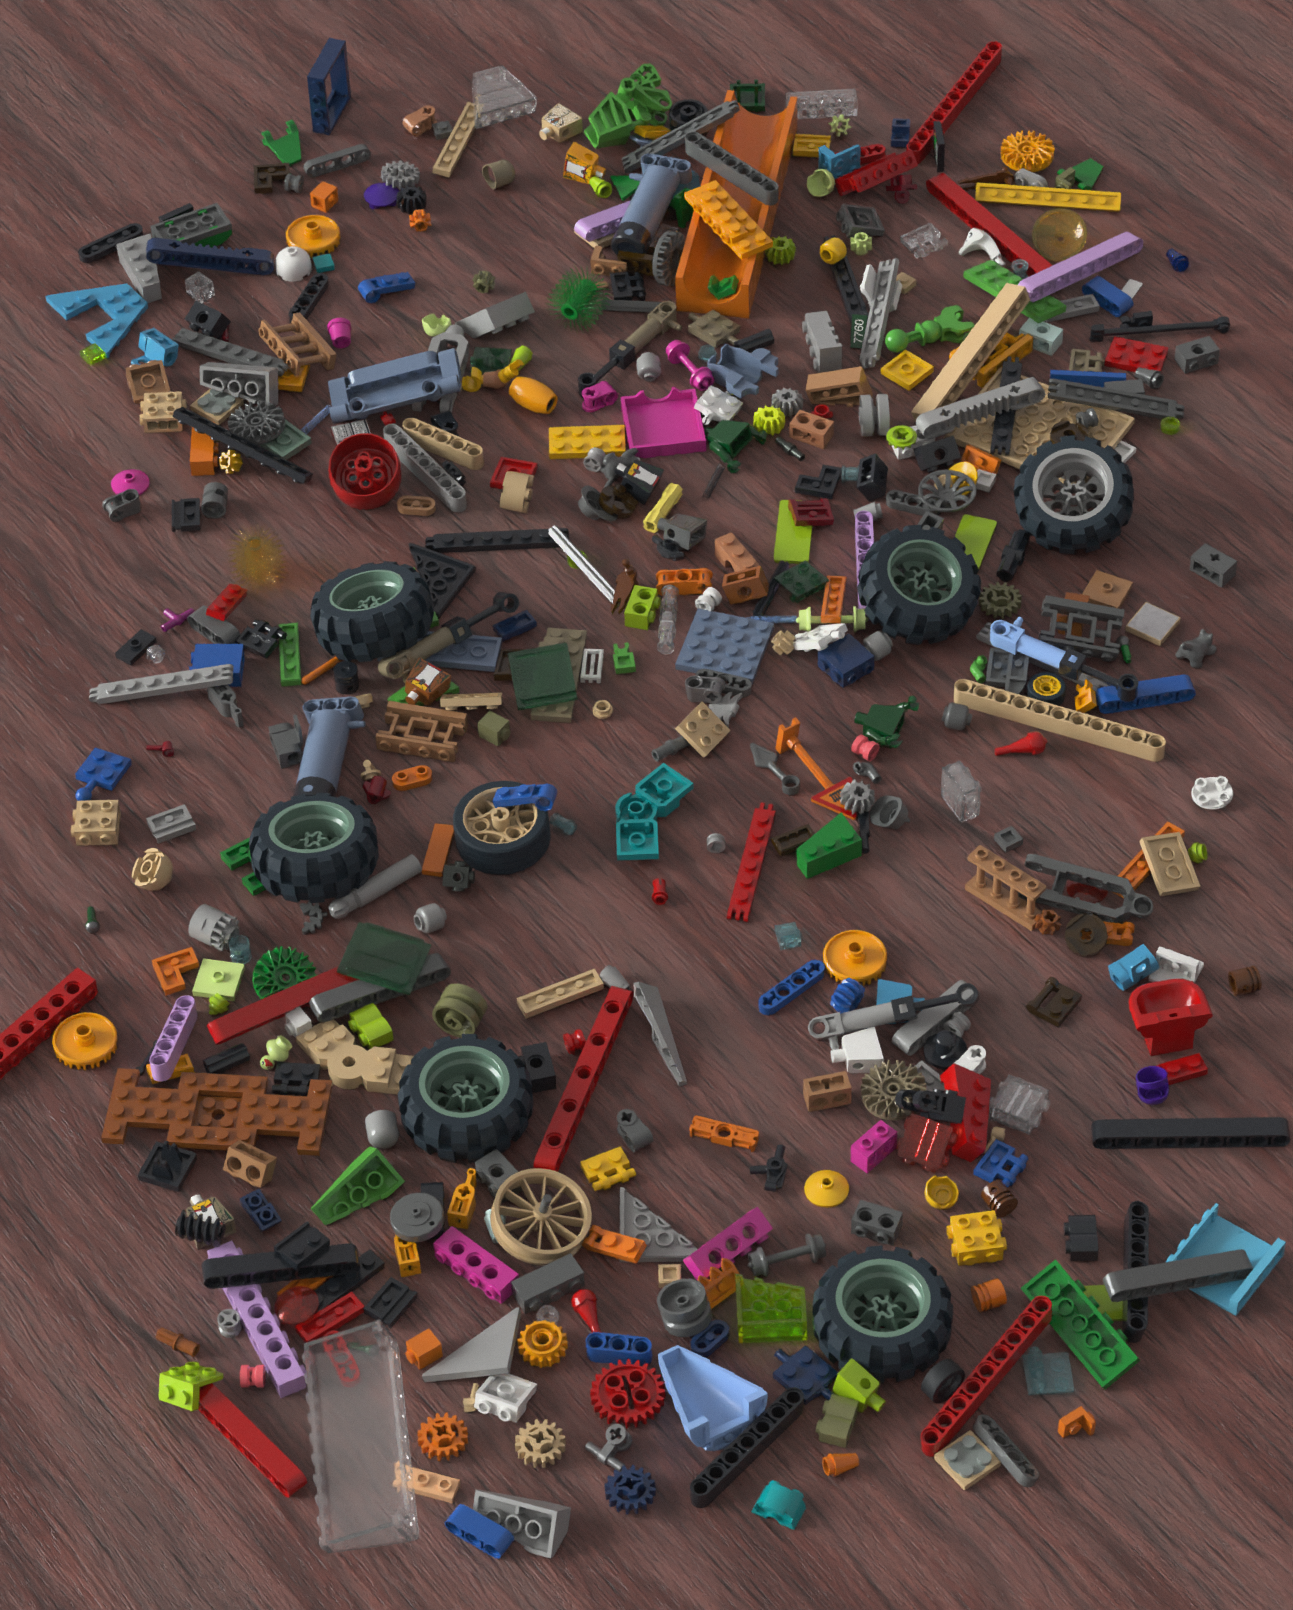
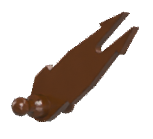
M1004 166L1001 170H997L996 173L965 178L958 181V184L973 183L960 186L963 190L967 191L969 189H976L977 183L1013 185L1014 176Z
M628 559L622 561L624 571L616 579L617 586L614 592L613 603L611 604L612 615L619 601H621L618 610L620 615L626 607L634 585H639V582L636 580L637 570L630 565Z

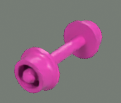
M680 340L670 342L666 347L668 360L672 364L682 362L692 373L690 377L691 386L700 391H705L710 385L712 386L714 378L710 368H697L687 357L690 352L689 345Z

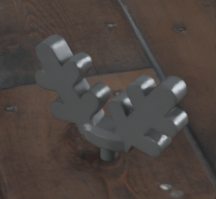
M310 901L307 904L301 903L300 909L303 915L309 914L310 922L303 923L304 928H302V932L304 935H307L309 932L314 934L316 927L318 929L322 928L323 917L328 916V913H322L319 903H315L314 906Z

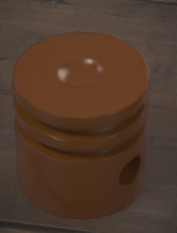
M1256 966L1229 971L1228 981L1234 996L1262 989L1260 973Z
M1001 1180L989 1183L981 1192V1198L992 1211L995 1210L996 1217L998 1218L1009 1215L1017 1207L1018 1200Z

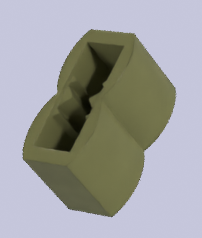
M834 1394L831 1395L830 1400H825L822 1413L825 1415L823 1420H818L816 1426V1433H819V1441L846 1448L857 1418L859 1401Z

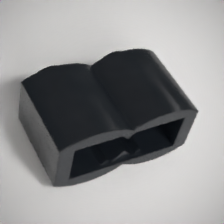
M1068 1215V1221L1063 1223L1064 1236H1068V1240H1065V1254H1070V1261H1098L1099 1250L1095 1215Z

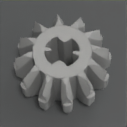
M783 387L782 390H776V393L772 395L771 406H774L775 409L780 408L785 416L791 418L792 415H796L799 410H802L803 397L802 394H799L798 390H792L791 387L789 389Z
M854 779L851 783L847 782L840 793V802L842 805H845V811L850 809L852 810V815L856 811L862 815L864 811L868 812L875 802V790L870 789V784L864 785L863 780L857 783Z

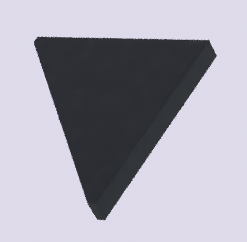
M410 542L409 550L418 572L425 578L429 586L434 611L437 618L440 619L475 573L476 566Z

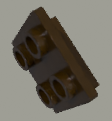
M649 247L646 254L627 251L618 252V261L627 263L628 273L640 272L641 275L654 276V247Z

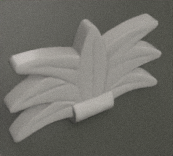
M729 692L721 698L719 703L709 704V708L720 720L723 719L724 724L729 727V721L731 717L736 716L739 709L737 703L743 695L739 693L732 698V692Z

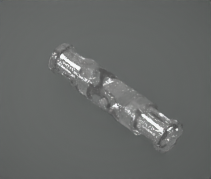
M665 585L661 589L663 599L660 602L659 643H657V650L662 654H670L675 649L673 640L676 636V628L674 624L677 620L678 602L676 597L679 594V590L674 585Z

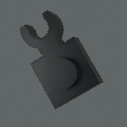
M1152 311L1133 313L1131 318L1128 316L1120 317L1122 323L1120 328L1151 326L1153 324Z

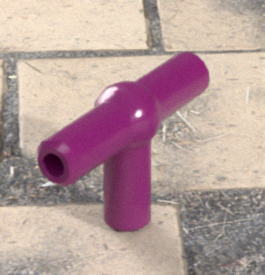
M190 608L177 615L170 609H165L163 614L171 620L161 625L162 631L166 632L175 626L183 624L187 617L195 612V610Z

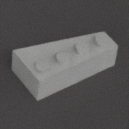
M151 233L116 244L122 267L139 295L147 303L162 299L157 266L146 258V244L151 239Z

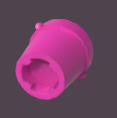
M345 318L331 320L327 325V330L333 346L340 349L348 347L351 343L350 321Z

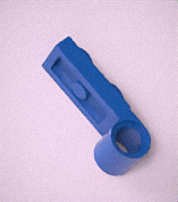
M408 272L365 279L358 285V290L367 303H375L380 298V295L384 293L415 289V281Z
M523 784L516 787H502L496 790L492 802L495 808L535 803L539 810L549 811L553 807L558 792L556 787L551 784Z

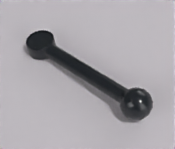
M155 1040L153 1042L154 1046L148 1053L147 1057L145 1058L141 1066L136 1068L139 1069L140 1076L144 1074V1068L147 1065L158 1040Z

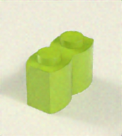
M373 1003L349 1013V1027L353 1033L357 1032L363 1047L367 1046L370 1050L373 1047H380L394 1040L390 1025Z

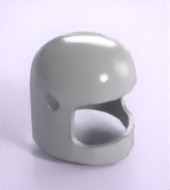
M378 1110L366 1117L367 1137L373 1147L388 1149L397 1143L399 1131L396 1125L397 1118L395 1113L389 1110Z

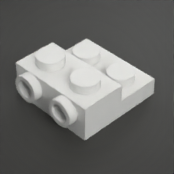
M511 1374L491 1375L476 1391L474 1408H477L483 1414L491 1413L497 1415L502 1421L517 1422L526 1411V1404L536 1392L537 1384Z

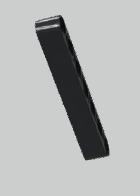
M1134 1201L1129 1205L1124 1219L1123 1270L1148 1266L1149 1208L1141 1201ZM1148 1297L1123 1301L1122 1332L1128 1338V1342L1137 1343L1142 1339L1148 1324Z
M339 1244L328 1246L298 1270L293 1268L281 1258L279 1253L274 1251L210 1258L205 1260L201 1267L205 1287L217 1289L352 1274L360 1269L357 1246L354 1244Z
M791 1387L785 1390L691 1482L690 1500L693 1506L705 1508L710 1505L804 1412V1394L801 1389Z

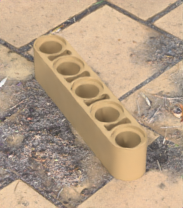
M407 418L403 421V430L422 449L471 470H478L484 466L483 448L480 445L416 418Z

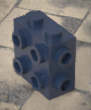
M847 634L844 638L828 645L827 648L818 651L817 664L835 683L844 688L874 670L875 656L851 634Z

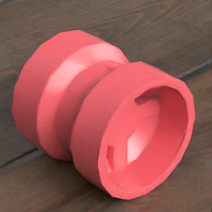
M863 734L854 740L851 747L853 753L856 755L861 754L869 762L877 756L880 745L877 742L869 741L868 737Z
M241 1365V1388H249L250 1386L265 1388V1365H257L256 1367Z

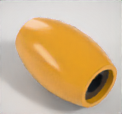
M516 377L509 387V395L519 405L530 411L550 414L556 407L557 395L548 386L535 379Z

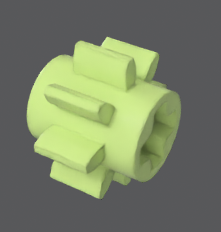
M843 114L839 115V119L836 116H832L833 121L828 123L832 128L830 132H836L837 137L841 135V132L843 135H847L846 130L851 128L848 125L850 119H843ZM838 122H842L840 129L837 128Z
M864 232L855 234L854 237L850 238V250H854L857 255H865L868 250H872V237H868Z

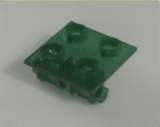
M475 347L473 357L470 358V374L472 367L480 369L482 374L484 372L505 369L510 363L512 349Z
M806 560L774 577L776 581L792 593L790 600L793 603H798L805 597L808 598L819 590H823L826 583L829 582V579Z

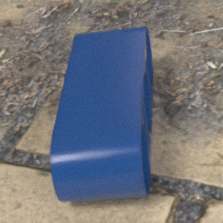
M1100 276L1094 277L1082 286L1084 295L1093 294L1099 306L1115 317H1120L1134 306L1133 300L1128 294Z
M593 1332L586 1338V1353L588 1359L593 1362L618 1365V1360L626 1364L627 1360L630 1359L631 1364H635L639 1360L640 1366H643L645 1363L649 1365L652 1362V1343L648 1338L641 1336Z
M459 1504L445 1521V1526L451 1533L497 1559L502 1557L514 1541V1536L509 1530L463 1504Z

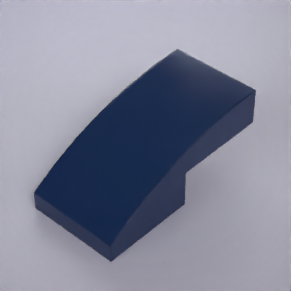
M893 118L891 147L907 148L910 135V119Z

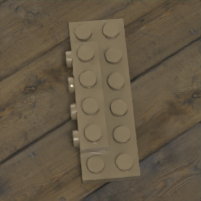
M547 628L544 642H539V653H541V656L536 657L538 671L534 670L533 682L536 683L531 685L530 697H534L531 720L572 722L583 651L587 640V630Z

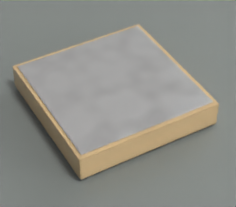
M1145 602L1126 625L1125 631L1161 646L1180 623L1181 617Z

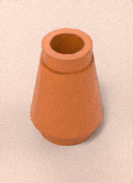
M856 1453L828 1454L827 1457H823L822 1465L827 1476L835 1477L858 1467L859 1459Z

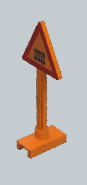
M795 717L792 719L791 726L785 728L783 724L779 725L775 748L777 752L782 754L790 749L794 750L825 788L824 791L812 796L811 802L838 814L842 812L845 817L856 820V812L852 815V810L845 811V805H842L840 802L841 790L847 782H852V777L833 784L802 747L798 739L800 721Z

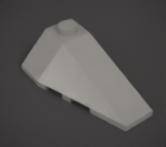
M475 1490L473 1510L509 1530L514 1536V1540L523 1545L524 1549L528 1552L547 1558L554 1557L568 1532L570 1507L546 1501Z

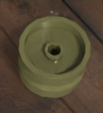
M450 984L443 991L440 1000L433 1009L432 1016L435 1023L443 1031L452 1036L462 1038V1034L475 1033L488 1007L483 996L475 989L463 984Z

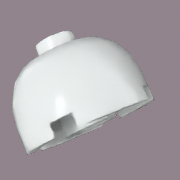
M295 246L282 249L275 260L276 274L282 276L283 280L291 282L302 280L306 274L309 276L312 271L309 254L304 249Z

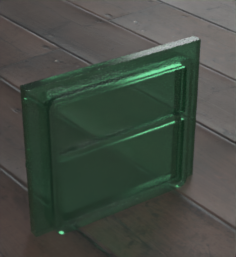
M567 642L508 653L518 711L578 700Z
M359 922L340 962L337 973L410 995L419 973L422 971L423 964L431 949V944L425 943L423 939L379 925Z

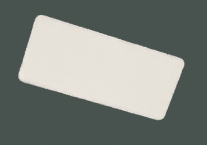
M1129 279L1121 291L1133 298L1143 283Z

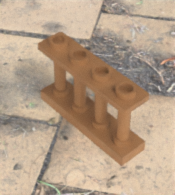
M301 313L293 314L291 324L271 327L266 320H261L259 336L278 358L282 359L289 366V370L294 376L299 375L300 366L320 362L327 370L334 369L336 352ZM290 331L296 334L287 337H280L278 335L279 333ZM295 342L304 343L303 346L290 348L287 344ZM311 352L314 356L299 358L296 354Z
M979 845L968 855V861L977 866V874L965 884V890L1033 931L1037 923L1035 921L1037 913H1042L1041 910L1035 907V901L1046 890V885L982 845ZM985 871L994 876L993 881L985 876ZM1002 882L1010 886V891L1002 887ZM1019 892L1027 897V902L1018 897Z

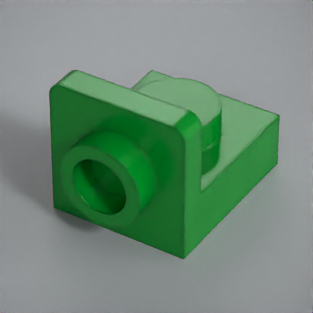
M715 275L710 276L708 289L719 300L736 292L739 279L734 275L719 281Z

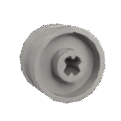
M877 394L875 406H873L871 395H860L859 424L861 425L862 436H872L874 424H876L879 436L886 435L890 429L887 394Z

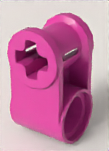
M601 381L596 385L583 389L582 396L584 401L582 409L586 412H595L605 406L614 404L619 395L607 381Z

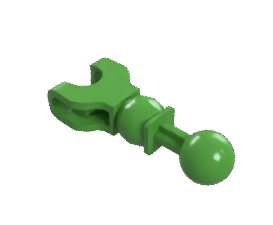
M959 305L944 308L940 316L934 317V321L926 320L921 324L919 322L916 323L915 331L908 333L901 329L889 331L885 337V345L891 352L900 353L907 348L908 343L918 341L921 346L938 340L941 342L962 343L975 324L973 322H961L964 311Z

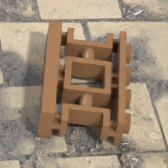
M388 701L385 723L391 724L389 731H378L376 734V746L378 750L455 762L458 744L457 742H451L453 735L464 736V733H466L468 728L467 713ZM400 722L408 723V726H401L399 724ZM414 728L430 730L428 738L412 735ZM439 729H445V730H447L446 733H444V732H438V731H439ZM396 733L404 734L403 737H399V736H395V735H396ZM435 739L443 740V744L435 743L434 741Z

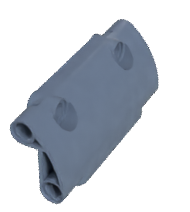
M452 348L438 353L426 351L353 370L348 373V377L344 376L329 380L328 387L332 407L329 408L333 424L355 418L364 420L371 414L425 400L437 401L441 396L460 392L462 389V379L456 349Z

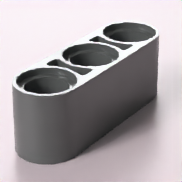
M205 605L187 617L190 626L214 644H234L235 640L240 636L239 630L227 620L221 621L207 616L206 611L208 607Z

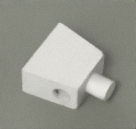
M875 1027L844 1035L842 1037V1049L831 1050L832 1062L845 1061L849 1073H870V1068H874L875 1064H877V1067H881L884 1058Z

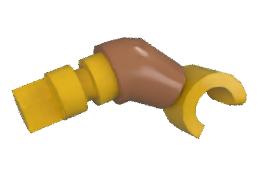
M517 359L506 366L505 369L484 372V375H482L480 369L472 367L471 377L464 376L462 378V388L468 392H475L483 384V387L500 389L508 385L509 381L519 374L518 368L523 366L524 363Z

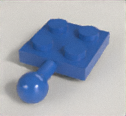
M94 748L75 773L76 780L88 783L85 787L77 790L75 795L77 801L91 800V792L96 786L112 791L132 765L131 759Z

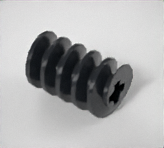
M183 1209L176 1222L175 1235H179L181 1239L187 1237L189 1241L196 1239L198 1243L204 1241L206 1245L213 1244L214 1247H219L225 1235L226 1225H220V1218H217L212 1223L211 1216H208L206 1221H203V1214H199L198 1218L195 1219V1212H191L189 1217H186V1210Z

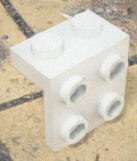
M871 264L866 266L863 281L860 285L861 292L866 296L869 306H871L877 273ZM900 280L895 282L889 312L897 308L902 289Z

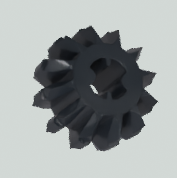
M407 185V188H401V191L397 192V206L402 212L410 214L414 210H423L427 204V197L421 187L416 188L415 185L413 187Z

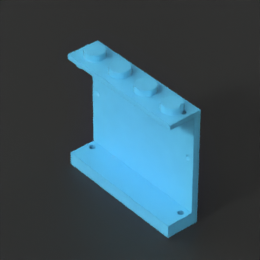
M1215 1203L1211 1210L1207 1209L1204 1212L1202 1221L1192 1227L1190 1236L1180 1242L1177 1252L1174 1255L1171 1254L1166 1262L1239 1249L1245 1250L1253 1266V1270L1246 1279L1189 1289L1236 1316L1284 1256L1286 1242L1277 1238L1273 1245L1266 1243L1218 1216L1219 1204Z

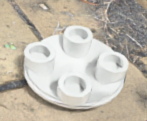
M1224 776L1198 778L1192 788V798L1202 808L1220 809L1231 802L1233 789L1228 783V779Z

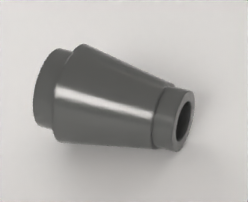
M1139 367L1135 372V377L1142 379V382L1152 389L1159 388L1163 384L1164 376L1158 370Z

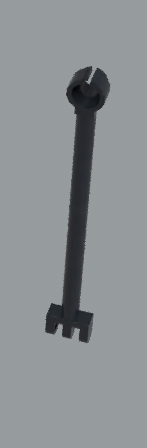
M1225 316L1205 322L1105 329L1104 324H1096L1091 326L1089 340L1091 342H1103L1104 336L1212 328L1220 333H1226L1229 331L1231 324L1229 318Z

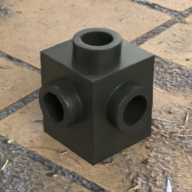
M454 861V864L444 865L442 886L452 887L453 891H465V888H469L471 884H474L475 871H472V866H468L467 862Z

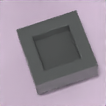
M449 120L432 124V131L436 140L449 138L452 132Z
M1012 826L994 834V840L1005 853L1023 845V838Z

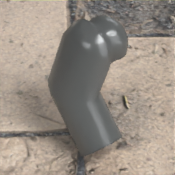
M857 761L853 764V770L857 775L869 777L874 784L881 781L882 777L871 763Z

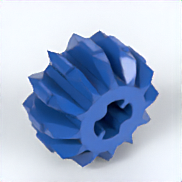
M850 977L844 979L837 989L834 990L830 1005L840 1013L853 1011L861 1003L865 988L855 979Z

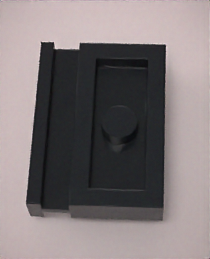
M200 498L180 499V501L176 502L172 500V532H175V530H181V532L201 530Z
M306 1221L274 1246V1252L279 1253L281 1258L298 1270L330 1246V1239L315 1227H311L310 1223Z
M390 1277L364 1307V1313L382 1324L385 1323L391 1329L418 1298V1293L416 1291L413 1292L408 1286Z

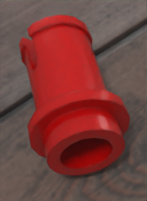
M659 878L652 882L654 892L652 900L657 905H663L668 900L666 881L661 878L660 885Z

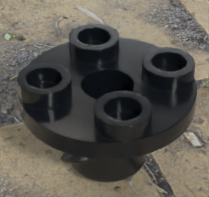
M942 1030L929 1037L925 1042V1061L936 1068L947 1070L967 1051V1045L960 1036L952 1031Z

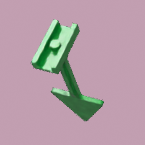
M610 176L621 200H625L635 193L640 181L630 179L629 176ZM684 188L676 194L669 204L672 209L676 210L678 226L683 229L686 227V222L692 219L694 212L693 207L684 198V193L691 190L688 188Z

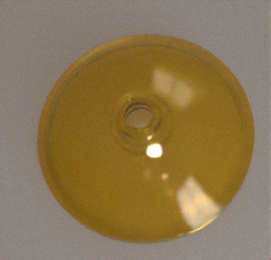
M1065 208L1051 209L1042 214L1035 222L1032 230L1033 244L1038 253L1044 258L1052 261H1064L1079 254L1084 248L1087 241L1085 222L1072 210ZM1058 237L1064 238L1062 241L1057 240Z

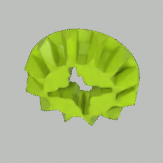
M895 426L889 429L886 434L889 446L894 445L895 449L898 447L902 449L905 447L911 448L913 444H916L917 433L911 427Z

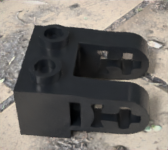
M902 1089L895 1096V1103L900 1109L920 1113V1119L962 1124L966 1097L958 1096L957 1091L933 1089L932 1092ZM904 1097L913 1099V1103L904 1101Z

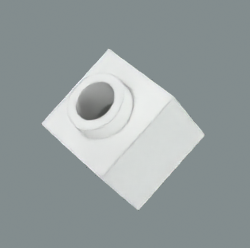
M300 1006L285 1014L286 1024H284V1027L290 1036L293 1035L296 1038V1036L312 1028L311 1019Z

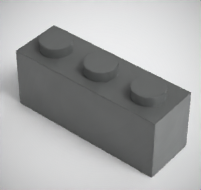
M571 1253L511 1281L512 1295L525 1314L536 1311L543 1305L557 1301L562 1296L578 1291L581 1287L585 1286L584 1272Z

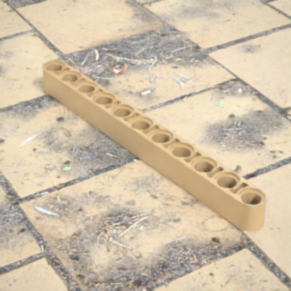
M960 679L955 682L954 702L966 705L970 709L1146 760L1157 762L1164 758L1166 740L1159 734L967 679Z

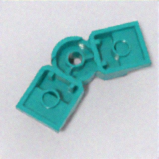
M662 763L635 785V795H632L631 792L618 799L615 806L617 861L659 859L657 817H666L679 807L680 799L694 789L693 782L665 763Z

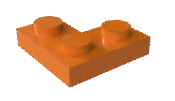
M192 947L152 960V966L165 995L185 990L186 986L181 973L199 967L198 959Z

